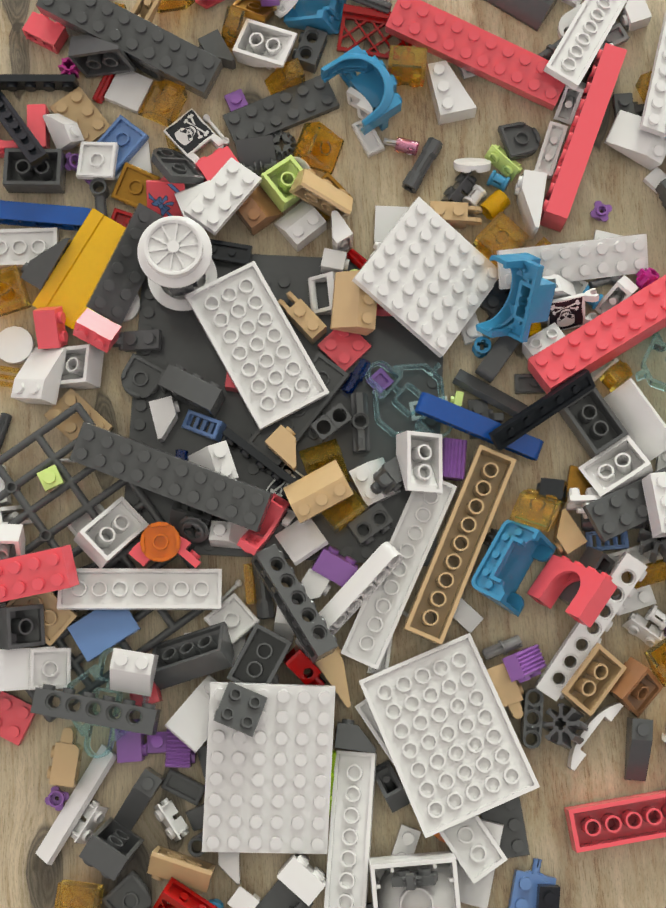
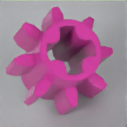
M69 57L62 58V65H58L61 74H75L77 78H80V70Z
M649 267L645 270L641 268L636 274V285L643 289L658 280L660 276L653 268Z

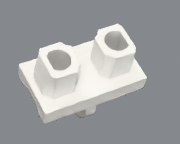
M593 487L586 489V495H580L578 488H570L565 503L566 510H576L577 514L582 513L583 518L588 519L583 507L600 499V496Z

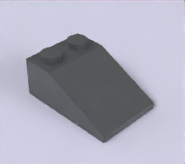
M88 34L71 37L68 57L86 78L136 71V67L119 45Z

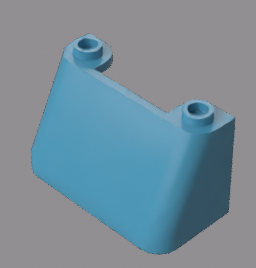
M298 0L295 9L292 8L284 16V23L290 28L305 30L306 26L327 32L328 35L338 34L342 21L343 6L346 4V0Z
M508 519L504 521L474 573L471 584L479 593L511 614L519 617L524 607V599L516 593L533 560L535 559L540 562L549 560L556 547L540 530L515 519Z

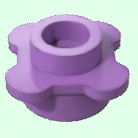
M68 152L65 155L66 164L64 167L67 171L74 170L77 172L79 154Z
M596 201L590 215L598 221L606 222L609 212L612 211V206Z
M54 786L51 788V793L45 798V803L60 811L63 809L65 801L69 799V793L61 791L58 786Z

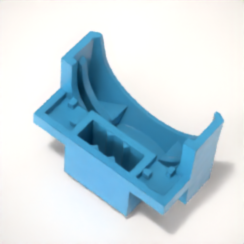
M358 45L321 68V79L324 83L339 74L349 88L352 87L360 92L372 106L373 112L362 120L361 132L364 135L376 127H379L381 131L388 128L389 119L401 111L402 98L396 92L397 80L395 76L389 74L382 60H378L375 55L373 57L368 56L367 52L364 49L361 50Z
M529 253L491 255L490 261H497L503 264V268L511 269V288L501 310L492 319L476 324V330L490 338L509 336L521 343L527 342L531 323L548 321L556 283L542 277L544 266L540 265L541 259Z

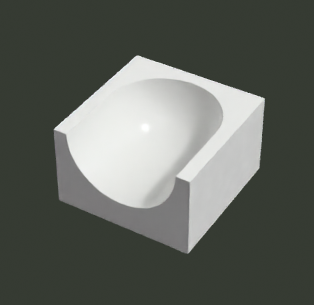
M451 850L370 857L369 872L373 908H461L456 857ZM430 868L431 871H437L438 881L435 885L417 886L415 890H406V887H392L391 878L401 869L418 872L419 869Z

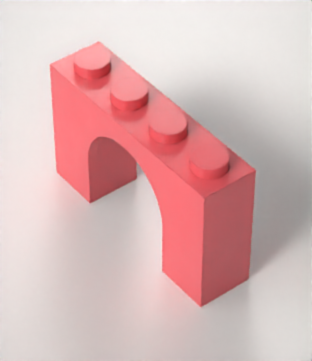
M46 104L27 105V127L44 149H50V133L43 119V115L50 114ZM0 139V158H4L5 148H18L13 140L5 141Z
M553 554L527 594L537 603L551 609L567 586L580 581V588L565 612L578 623L591 628L617 589V586L611 581L613 578L607 573L601 572L600 574L590 566L585 568L583 564L576 560L573 563L564 555L559 557Z

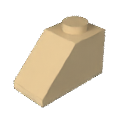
M280 425L265 440V445L291 470L295 471L297 469L296 438L294 437L296 434L288 426L284 428Z
M566 508L560 511L553 540L557 552L565 556L588 541Z

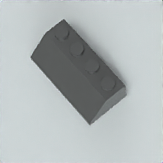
M485 0L535 31H538L557 0Z
M225 621L161 642L155 646L152 654L159 655L154 682L162 690L232 667L234 650Z

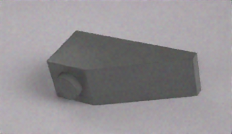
M65 238L30 260L29 263L26 262L21 269L22 275L20 278L41 290L72 239Z
M627 717L625 780L646 781L653 741V720Z
M150 767L146 768L127 796L114 820L131 831L164 782L165 777Z

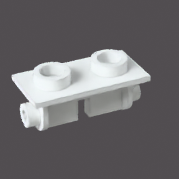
M632 612L628 617L629 620L622 625L630 634L635 635L653 649H657L665 643L664 639L666 636L664 631H660L653 624H650L648 628L645 627L648 620H645L638 613Z
M165 798L160 802L162 806L158 803L153 807L155 809L154 815L159 822L164 823L167 836L176 842L181 839L180 834L184 837L189 833V827L182 816L174 820L172 816L177 814L178 810L172 800L169 801L168 798Z
M96 800L90 802L82 814L86 821L79 819L70 835L75 840L74 842L86 845L97 826L104 820L109 808L99 806L100 803Z

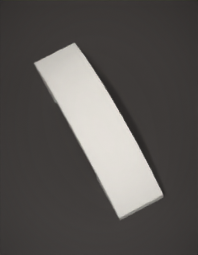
M618 702L609 704L598 710L585 722L588 724V731L579 730L577 733L584 741L581 744L573 741L571 745L572 748L569 751L567 761L569 769L575 771L587 755L581 750V747L604 718L606 721L611 722L624 705Z

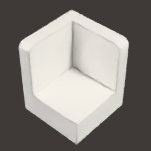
M239 886L227 904L232 908H256L261 898L255 893L253 895L250 894L243 887Z

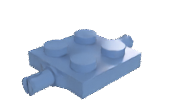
M533 858L532 870L522 871L514 869L508 908H536L538 884L556 885L555 877L547 876L540 872L542 859Z

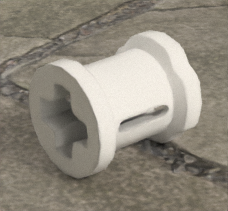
M475 184L472 187V191L468 196H464L462 201L468 203V206H477L480 200L487 196V192L481 186Z
M654 604L648 610L644 619L652 621L662 631L666 627V614L657 609L658 606Z

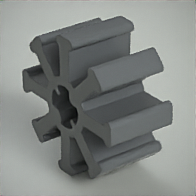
M647 521L645 530L640 528L637 542H640L638 551L640 555H643L651 550L649 561L656 563L658 553H660L664 562H666V537L652 538L650 522Z
M559 703V712L551 708L546 711V714L550 715L554 720L553 722L542 721V728L550 732L548 735H545L548 741L565 749H571V740L578 744L584 741L583 738L577 735L576 731H588V724L580 721L584 717L582 712L564 703Z

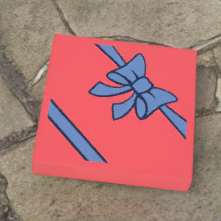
M146 180L147 207L163 217H183L174 193L185 190V183H170L168 180Z

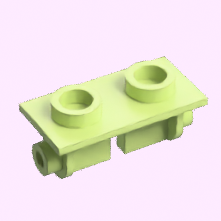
M492 144L484 156L504 176L511 177V182L523 170L521 164L516 160L511 161L507 157L506 151L500 145Z

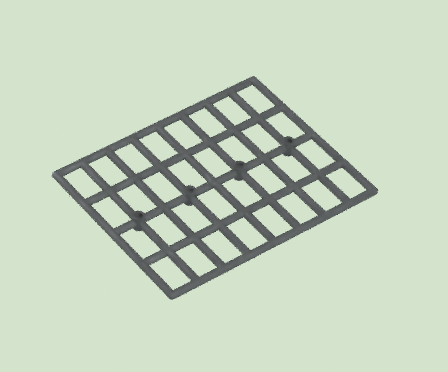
M79 402L66 409L0 456V477L6 484L5 489L0 492V501L12 493L24 509L22 513L9 521L8 524H20L27 518H30L40 532L38 538L25 546V554L32 552L44 542H47L50 548L60 547L54 539L58 532L85 513H88L92 520H94L99 515L94 507L128 483L119 479L89 501L77 483L94 472L95 469L86 467L72 477L60 461L61 458L73 451L77 438L55 453L43 437V435L76 412L84 422L96 425ZM37 441L48 458L14 482L2 464ZM51 465H56L60 475L65 480L64 484L31 506L20 491L21 487L36 477V473ZM128 483L140 500L132 507L137 512L146 508L155 522H165L141 487ZM68 489H71L82 506L48 530L36 512ZM140 538L124 548L103 568H111L120 561L123 562L126 568H136L128 557V553L140 542ZM79 546L72 549L73 557L83 552ZM177 553L171 560L156 562L147 569H161L178 556L182 558L189 569L196 568ZM89 610L88 612H86L85 614H83L81 617H79L78 619H76L72 624H74V623L77 622L78 620L82 619L83 617H85L86 615H88L89 613H91V612L94 611V610ZM140 610L133 617L136 622H139L154 610ZM157 610L168 628L136 651L147 653L205 610H191L176 622H174L167 610ZM66 629L52 646L56 644L58 648H68L63 639L70 634L69 630ZM126 640L119 643L121 649L133 651ZM45 643V645H40L39 647H50V646ZM71 652V670L74 669L86 686L77 694L83 695V691L93 692L110 680V670H108L92 682L80 665V663L86 660L81 653L75 657ZM26 690L33 701L35 690ZM77 699L74 700L73 706L79 702ZM43 715L47 722H52L57 718Z

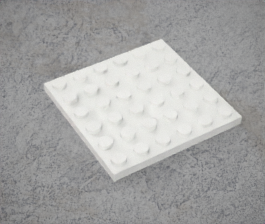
M418 197L352 281L441 358L494 287L495 282L498 280V268Z

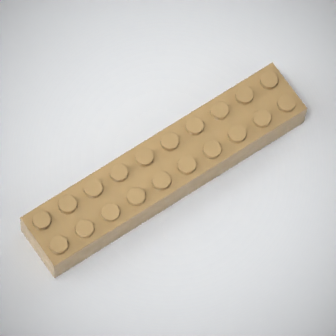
M481 444L476 448L402 630L437 645L443 644L516 459Z

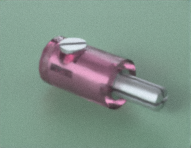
M398 137L397 140L388 138L383 140V144L395 147V151L408 155H417L420 142Z

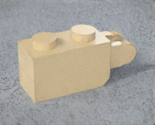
M430 201L429 206L453 228L463 229L466 228V225L482 224L481 218L468 217V214L482 213L483 208L480 206H468V203Z
M289 291L286 295L293 302V305L289 307L282 299L278 300V303L286 312L289 321L313 345L327 333V326L301 298L298 299Z
M503 662L487 668L503 707H507L511 717L515 719L522 718L524 714L520 701L524 700L522 697L524 695L522 685L516 681L511 682Z
M73 726L64 728L60 741L52 746L50 757L53 758L52 766H49L47 772V779H49V784L75 787L78 784L83 747L81 744L76 743L77 730Z

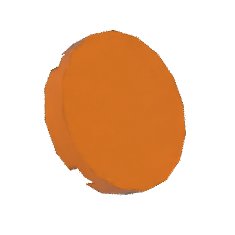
M155 522L150 524L141 534L140 546L144 555L150 560L166 562L177 555L181 546V538L174 526L167 522Z

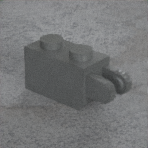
M397 456L384 463L373 474L375 482L370 486V490L373 493L379 494L384 491L385 494H388L392 490L397 492L404 486Z

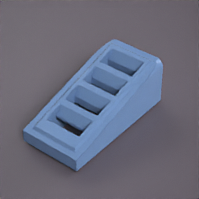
M188 409L181 427L220 442L223 436L222 433L227 425L220 420ZM194 416H195V417H196V420H195V422H194L193 427H191L190 425H191L192 420H193V418H194ZM201 419H203L202 425L200 429H198ZM210 422L211 424H210V426H209V429H208L207 432H205V431H206V428H207V426H208V423Z
M596 531L585 532V538L588 541L586 542V548L589 546L600 551L629 548L628 531L620 534L621 545H618V536L612 538L613 545H610L608 540L604 542L605 546L601 545V540ZM592 536H596L597 547H593Z

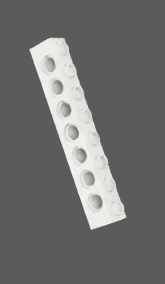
M624 552L609 574L613 578L611 581L620 592L619 597L615 600L609 599L606 604L608 614L605 616H600L599 614L595 620L597 624L595 632L589 633L587 626L576 622L534 684L537 689L556 702L559 698L562 699L564 697L561 691L597 643H601V635L604 631L608 632L612 627L613 622L611 620L615 614L619 615L625 607L623 605L626 598L630 599L636 591L634 586L638 581L641 582L647 575L645 570L648 566L629 553ZM628 571L631 579L629 582L624 583L621 576L624 572ZM579 639H584L586 641L585 648L577 649L576 642ZM567 656L574 657L575 662L572 666L565 665L564 660ZM556 673L563 674V680L559 683L553 681V676Z

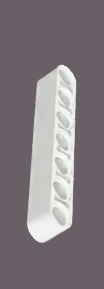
M390 542L381 544L319 612V615L325 619L330 633L335 635L402 561V554ZM313 634L316 639H320L319 635ZM296 638L295 643L309 658L298 638Z

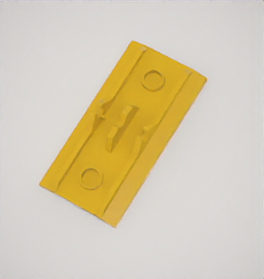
M92 208L32 305L37 309L40 307L62 306L66 316L65 325L74 330L76 321L88 308L86 304L126 227Z

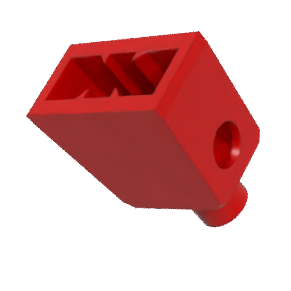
M297 645L286 655L283 662L305 685H324L326 683L319 675L321 673L320 669L312 663ZM306 668L310 669L308 674L303 673Z

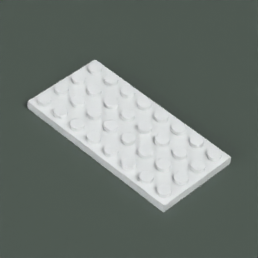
M255 261L185 295L259 430L329 395L327 387Z

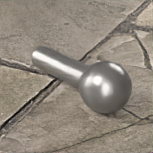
M623 276L589 281V286L591 289L607 284L614 286Z

